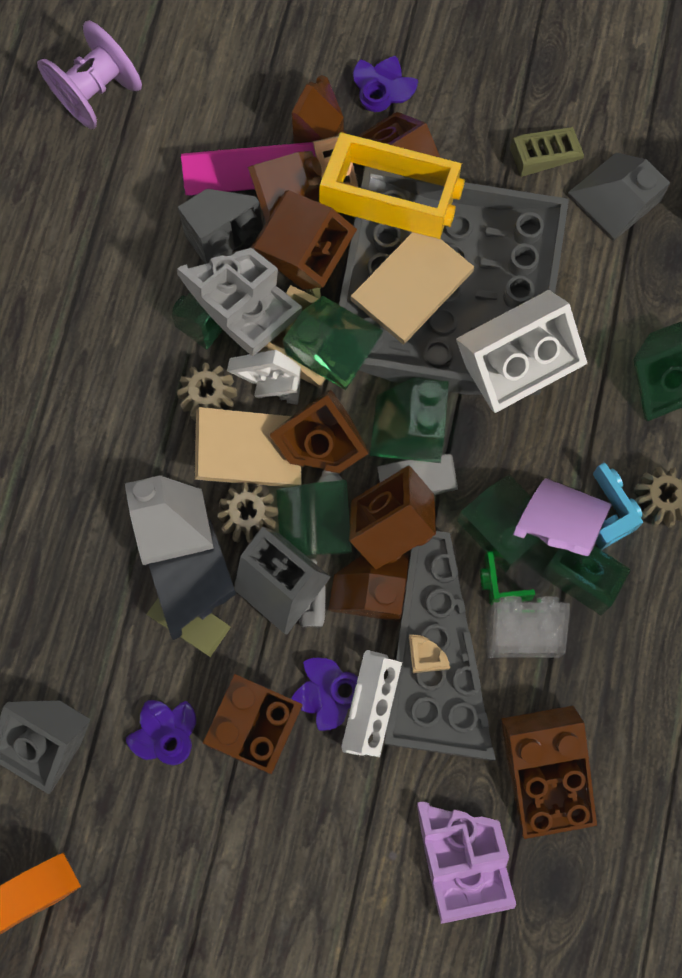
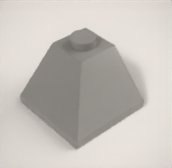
M163 476L125 483L129 513L143 565L214 549L202 489Z

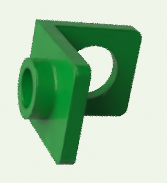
M487 551L484 557L485 569H480L482 590L489 591L490 605L531 601L535 596V589L499 593L493 551Z

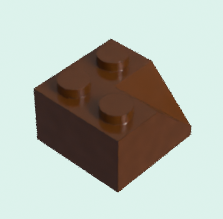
M410 465L351 500L349 541L375 570L387 563H394L402 554L416 546L426 544L436 535L434 493Z

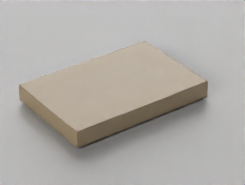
M412 232L351 295V301L404 345L469 277L474 270V266L443 240Z
M199 407L196 410L195 480L298 488L301 486V466L289 464L269 435L292 416Z

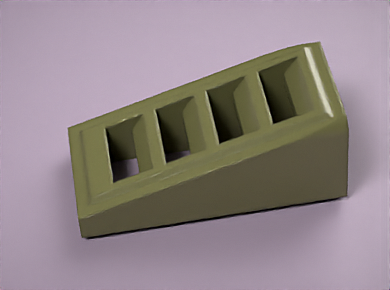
M573 127L517 136L512 138L510 146L521 177L584 158V153ZM568 139L572 151L566 152L562 140ZM551 143H556L559 153L554 154ZM544 146L547 155L542 156L539 147ZM532 149L535 157H530L527 150Z

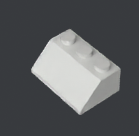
M550 290L456 338L466 369L494 413L587 364L570 304Z

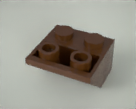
M287 190L251 248L303 290L322 288L357 229L331 207Z
M234 674L203 744L272 775L303 704Z

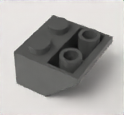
M205 189L178 206L185 237L205 264L209 263L211 258L222 255L230 256L232 251L243 244L249 245L253 243L263 229L260 204L255 196Z
M262 527L240 556L234 589L284 634H288L331 576L282 535Z

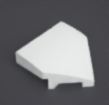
M277 350L256 353L253 357L249 354L229 359L228 372L253 384H257L255 397L263 398L277 395L281 400H287V403L298 405L301 367L289 357Z

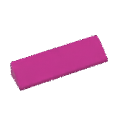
M313 142L181 154L185 194L197 195L205 189L225 192L253 190L255 187L248 167L296 152L313 151V155L316 157Z

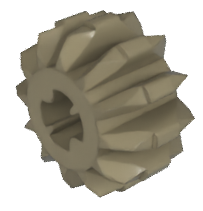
M205 362L201 372H198L195 367L191 366L190 373L192 378L181 376L180 382L183 388L177 390V396L183 400L180 404L181 409L184 412L191 411V419L196 421V410L199 407L233 410L234 403L231 398L237 396V390L231 386L234 383L232 375L223 376L224 370L220 365L211 372L209 364ZM208 389H213L214 394L212 396H209ZM203 390L207 393L205 398L201 396Z
M661 466L656 467L653 475L647 472L644 473L641 477L642 484H637L634 487V492L640 496L635 501L639 507L645 508L642 511L643 516L641 518L645 519L650 514L653 516V526L657 527L662 519L668 528L673 527L676 520L682 522V477L680 479L676 478V467L671 468L667 474H665ZM664 492L670 497L665 502L659 498Z
M243 483V493L238 494L234 488H230L228 492L232 500L226 498L220 500V506L225 510L217 513L219 521L226 522L222 526L224 534L234 531L233 541L237 543L242 539L243 535H246L247 542L250 544L254 539L253 534L258 533L262 527L276 528V522L270 517L278 515V507L270 506L274 501L271 493L262 496V486L257 485L251 493L248 484ZM247 508H253L255 517L251 518L249 515V520H243L241 511L244 509L248 512Z

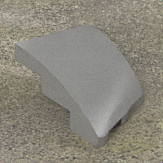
M253 248L237 251L231 256L222 255L211 258L207 264L188 268L186 264L177 269V275L199 304L252 357L301 316L302 306L276 286L278 268Z

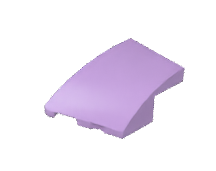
M545 478L528 503L513 535L524 538L528 533L540 538L549 546L589 556L612 504Z
M418 802L417 810L441 924L514 909L516 901L506 868L509 854L500 822L482 816L472 817L468 813L458 810L451 812L435 808L427 802Z

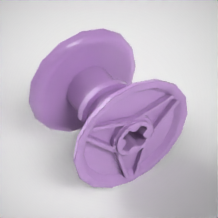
M89 20L85 21L83 25L85 39L92 50L84 58L79 56L74 59L75 65L66 73L47 59L39 60L37 64L47 85L64 107L89 129H95L97 125L96 115L87 100L96 93L103 94L106 91L105 85L112 79H115L130 91L141 90L142 83L135 67L121 47L104 29ZM86 63L91 64L87 71L77 73Z

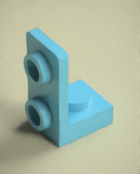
M605 462L596 468L593 476L621 519L616 514L603 522L595 542L600 551L636 531L643 523L641 519L643 514L639 505L634 499L627 497L621 488L623 487L621 477L615 469H609Z

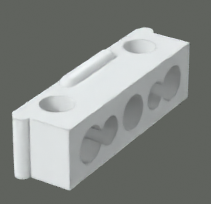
M370 650L365 651L341 748L343 752L361 756L371 755L380 757L402 662L388 659L386 654ZM387 669L388 676L386 679H384V673ZM372 733L373 740L372 742L368 743L369 736Z

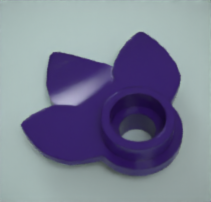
M396 56L381 61L375 67L364 60H359L353 71L354 82L360 89V103L371 112H381L387 109L391 103H403L409 100L417 90L418 79L402 77L400 63ZM373 95H378V96H380L381 98H380V99H372V98H370V97L373 96Z
M310 658L303 662L304 669L310 681L302 685L291 699L303 704L301 711L317 714L316 723L319 731L335 729L344 722L348 709L351 708L358 677L349 672H342L336 662L327 658ZM345 684L349 685L353 691L351 696L347 698L341 697L338 693L339 687Z
M146 701L140 712L142 729L126 737L128 747L136 756L143 760L158 758L164 764L171 766L184 762L192 748L189 736L193 732L197 721L194 709L187 701L180 703L173 710L160 701ZM172 740H177L176 748L172 751H167V745Z

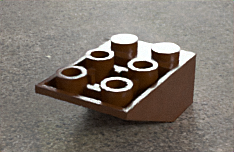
M567 706L501 718L505 751L523 838L528 839L597 826L585 723L575 707Z

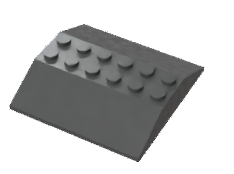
M365 167L361 185L362 189L434 208L438 207L444 190V186L371 167ZM465 182L460 200L453 199L452 205L456 206L451 227L444 226L440 239L474 266V270L404 345L351 301V295L412 232L355 217L354 227L357 231L351 239L329 360L399 384L465 395H482L466 369L456 338L547 290L555 294L569 199ZM541 389L530 395H540Z

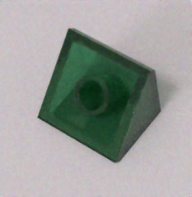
M596 546L593 547L589 556L558 548L541 574V577L601 616L616 600L631 569Z

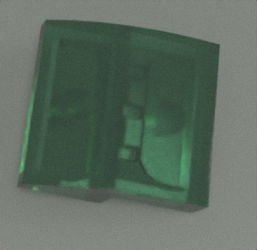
M346 480L311 483L276 490L279 534L308 558H317V555L352 553V546L349 541L350 520Z

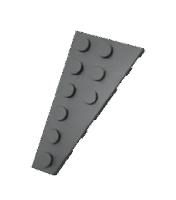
M436 531V535L429 542L411 549L396 661L402 662L386 728L384 745L495 761L476 659L458 579L451 535L448 532ZM409 635L424 636L437 644L446 654L450 669L412 673Z

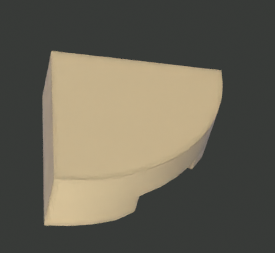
M409 635L412 673L450 669L446 654L437 644L424 636Z

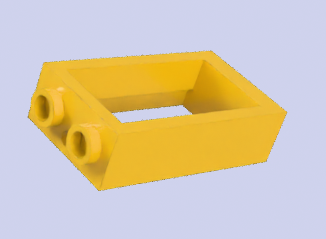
M340 132L320 183L319 203L331 207L339 213L440 239L444 226L451 227L456 210V206L452 205L453 199L460 200L465 183V179L459 178L462 163ZM350 163L444 186L438 207L434 208L343 184Z

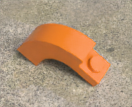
M64 853L0 885V935L34 914L58 903L81 887Z

